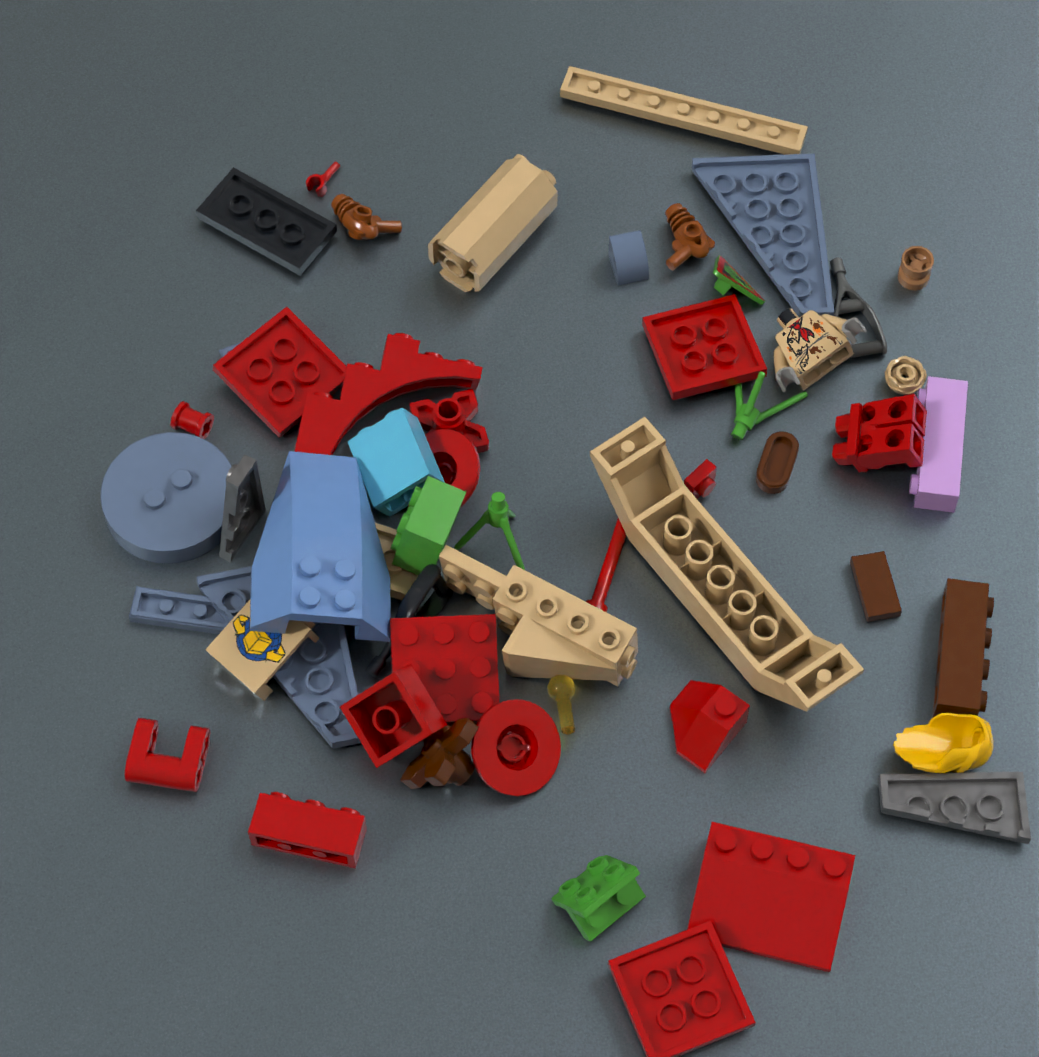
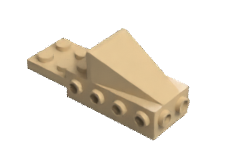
M445 545L439 555L446 585L456 593L464 594V592H467L476 597V601L483 607L490 610L494 609L499 628L510 635L502 649L506 674L512 677L603 680L617 687L623 677L628 679L632 675L637 664V660L634 658L638 653L636 627L516 565L512 566L506 576Z

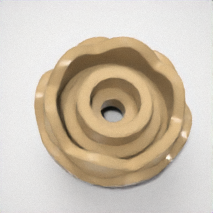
M907 356L891 360L885 371L887 385L891 390L901 395H909L919 391V388L923 387L927 376L921 362Z

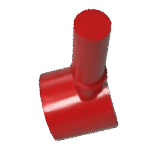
M334 162L322 175H310L306 180L308 191H311L314 186L320 185L316 189L317 196L323 197L326 195V183L340 168V164Z

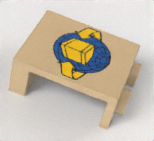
M249 600L205 650L254 694L265 701L273 692L266 683L307 637L314 643L318 641L319 637L311 630L316 624L306 621L289 620L285 634L250 631Z

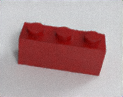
M271 792L270 795L265 793L259 794L248 835L252 846L356 869L367 827L365 816L355 809L342 807L340 810L332 809L316 800L301 802L292 800L284 793Z

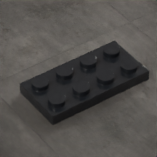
M234 167L196 210L198 219L300 276L337 232V224Z

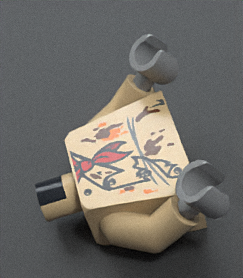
M793 309L783 311L777 318V322L783 330L775 336L778 346L773 352L775 378L782 392L787 391L786 386L793 382L797 385L799 384L803 391L851 357L854 352L847 338L852 344H855L857 342L855 336L860 332H867L859 319L853 317L846 320L829 314L818 315L814 310H809L799 317Z

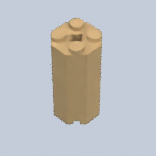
M517 154L513 159L506 160L428 243L429 260L433 265L437 262L440 263L443 267L439 272L442 277L464 292H470L473 288H475V292L480 291L557 207L558 191L554 187L556 184L555 177L549 171L541 170L531 164L523 155Z

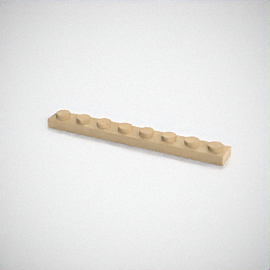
M569 66L560 88V97L784 155L801 153L808 126Z

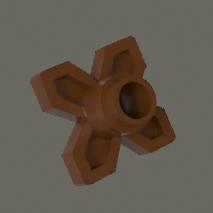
M469 718L458 719L451 727L447 724L444 728L424 739L422 754L409 763L400 781L410 789L421 788L427 781L433 786H444L446 783H454L456 786L464 784L472 775L475 766L471 761V756L463 748L470 744L479 726Z

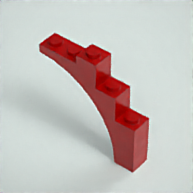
M405 333L388 334L380 370L373 369L372 365L363 362L347 364L340 400L333 399L332 395L323 392L307 393L294 452L333 455L339 443L351 428L377 406L400 395L427 388L455 387L476 390L481 379L483 367L475 366L474 362L466 359H458L456 361L443 359L442 355L434 352L418 353L419 340H415L411 335Z

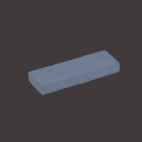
M136 586L129 613L130 622L220 634L228 625V621L224 620L206 596Z

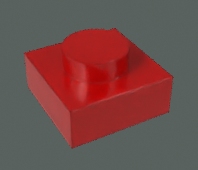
M708 459L684 479V485L696 499L700 496L705 498L716 486L717 466Z

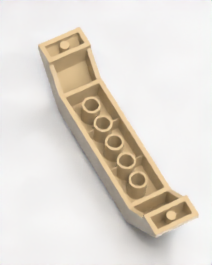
M643 417L590 451L591 460L628 540L754 690L807 712L863 673V667L842 643L838 645L815 636L689 491L684 485L666 447V440L646 417Z

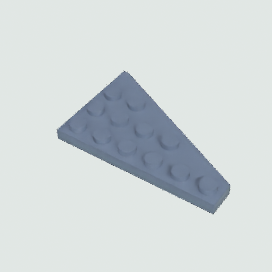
M815 153L692 158L693 173L794 312L799 317L809 310H814L818 315L829 314L834 316Z
M252 566L196 577L199 590L212 602L214 608L228 623L250 600ZM313 622L316 625L311 630L319 637L318 641L314 643L307 637L274 674L273 678L332 749L361 743L340 709L341 705L358 695L344 625Z

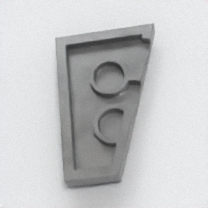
M245 454L238 465H232L226 476L219 557L230 563L266 510L257 460Z

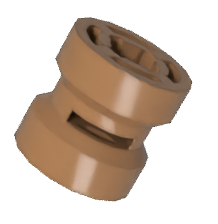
M912 246L902 254L898 280L904 288L916 291L923 289L929 283L934 257L927 248Z

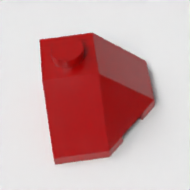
M690 680L669 707L675 735L676 753L703 773H706L747 723L750 705L722 685Z

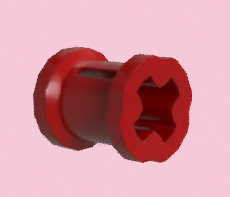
M182 401L177 405L172 414L170 426L175 430L181 428L197 437L206 439L213 427L214 415L209 412L203 414L190 408L189 403Z

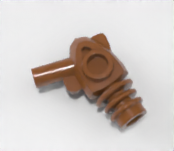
M345 194L337 195L331 203L335 215L338 216L344 227L349 230V236L354 239L373 240L378 236V233H401L402 231L401 221H383L377 215L372 216L373 212L369 207L361 205Z
M675 203L666 210L667 222L670 224L676 239L672 242V248L675 253L666 260L667 267L674 271L690 256L705 258L709 251L715 247V242L706 234L699 221L695 220V217L690 215L687 208L683 207L680 203Z

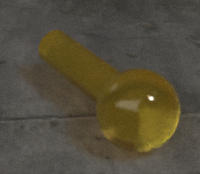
M555 675L548 683V694L557 702L561 732L566 735L575 732V724L570 699L575 693V683L569 676Z

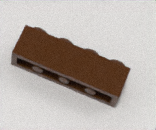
M947 578L942 594L932 718L940 713L973 714L978 716L979 712H985L987 691H982V680H987L990 660L984 659V650L990 648L992 628H986L987 618L992 617L994 608V597H988V583Z

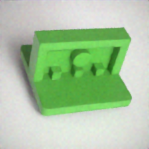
M608 855L599 856L589 862L586 867L587 870L577 878L564 882L559 887V892L551 898L556 906L568 912L584 939L588 941L596 938L646 897L635 880V877L640 874L637 867Z

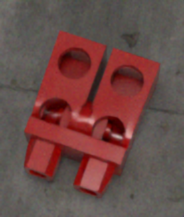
M915 394L865 403L863 406L861 403L851 404L849 414L836 417L835 428L837 434L841 438H848L847 442L833 445V459L838 465L853 464L858 472L907 463L909 467L922 466L925 441L923 437L925 436L927 417L926 408Z

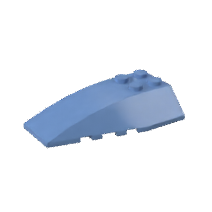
M289 451L251 568L250 631L285 634L289 620L355 625V639L390 642V575L356 457Z

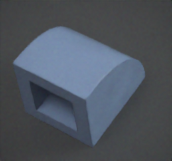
M641 231L609 236L608 255L618 286L648 280V259Z

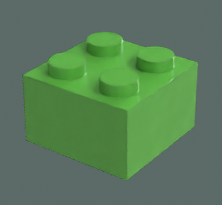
M430 476L427 477L423 488L416 486L408 504L409 507L402 516L396 531L397 534L390 548L396 551L392 565L419 575L429 564L437 565L439 555L444 549L466 492Z

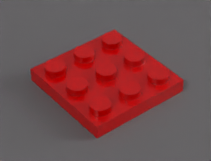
M735 294L642 317V326L672 400L755 380L759 372H764L765 377H767L766 364Z
M287 306L213 364V371L279 438L301 421L307 393L323 392L330 395L335 394L343 386L347 368Z
M496 614L390 618L392 673L411 664L446 722H456L458 719L463 718L479 721L489 708L499 703Z
M711 920L608 960L609 969L646 1057H679L755 1026L754 1017Z

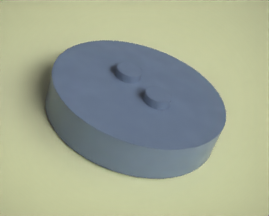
M160 433L134 442L113 460L103 478L101 505L109 531L117 543L130 554L154 563H181L208 553L221 542L226 476L232 467L230 462L212 443L186 433Z

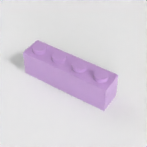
M928 376L925 389L919 388L917 398L926 408L927 417L925 436L923 437L925 440L923 465L917 467V475L912 474L910 479L909 494L915 495L914 508L955 512L960 494L968 381Z

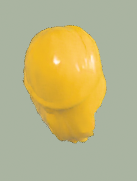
M940 713L931 718L928 724L904 728L903 733L896 734L897 741L893 743L895 753L905 762L911 764L915 769L930 773H947L950 771L953 773H963L967 770L976 769L989 760L994 748L993 734L991 733V726L988 721L973 714Z

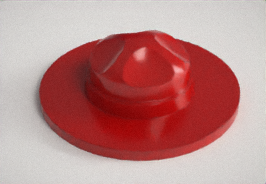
M440 429L426 433L425 436L445 483L466 492L462 507L472 496L478 484L480 458L477 449L467 437L454 430Z
M514 699L493 705L481 716L476 724L479 728L471 741L473 763L481 779L493 790L510 796L528 795L541 789L554 775L561 754L558 729L549 714L535 703Z

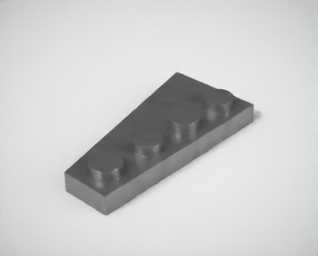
M1023 772L879 775L878 785L881 813L1029 844L1031 840Z

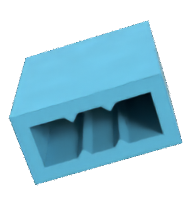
M403 407L389 412L384 419L371 427L363 428L355 437L347 441L353 457L357 459L362 480L373 507L389 517L409 506L408 504L415 487L423 488L428 476L445 483L418 417Z

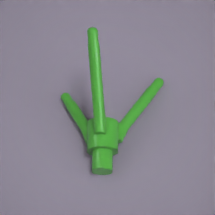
M759 372L747 404L743 402L742 383L734 385L736 396V418L734 423L736 425L731 436L738 440H743L747 430L751 431L754 425H758L764 419L808 396L807 392L804 391L760 413L754 407V404L761 389L765 373Z
M495 492L491 496L488 510L455 544L454 548L460 550L485 524H490L496 528L501 527L516 566L525 570L508 521V517L511 519L515 518V513L509 509L504 493Z

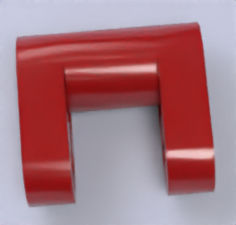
M138 718L126 760L125 781L197 792L209 749L210 729L190 726L182 757L154 753L158 737V721Z

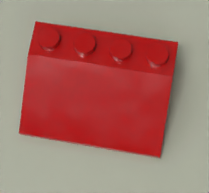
M711 822L687 929L711 920L722 947L830 972L856 855Z

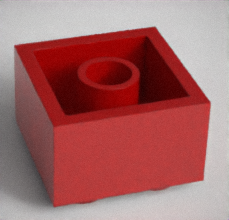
M411 664L393 672L340 706V709L376 768L447 726L446 721Z

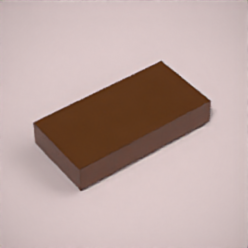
M885 551L852 556L850 564L866 621L872 622L900 617L902 609Z

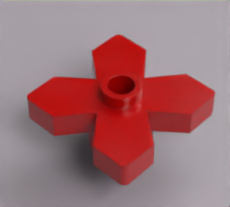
M473 389L455 392L451 398L442 399L437 404L430 399L410 403V413L418 417L422 429L428 433L440 429L454 430L467 437L474 444L478 453L489 450V439L485 427L470 422L478 413V403Z

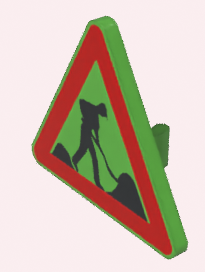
M718 255L713 269V274L718 279L714 283L715 286L713 288L724 296L733 287L755 302L763 305L765 300L721 255Z

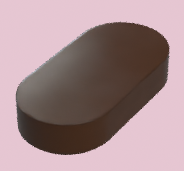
M779 431L768 437L756 472V483L762 491L777 494L787 488L799 451V443L794 435Z

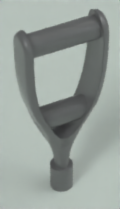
M842 258L832 259L830 265L834 277L837 278L838 286L834 303V316L838 317V314L861 311L870 323L877 339L876 341L850 345L854 354L849 358L877 353L885 355L887 353V342L875 312L846 280V270ZM845 297L851 299L842 301V299Z

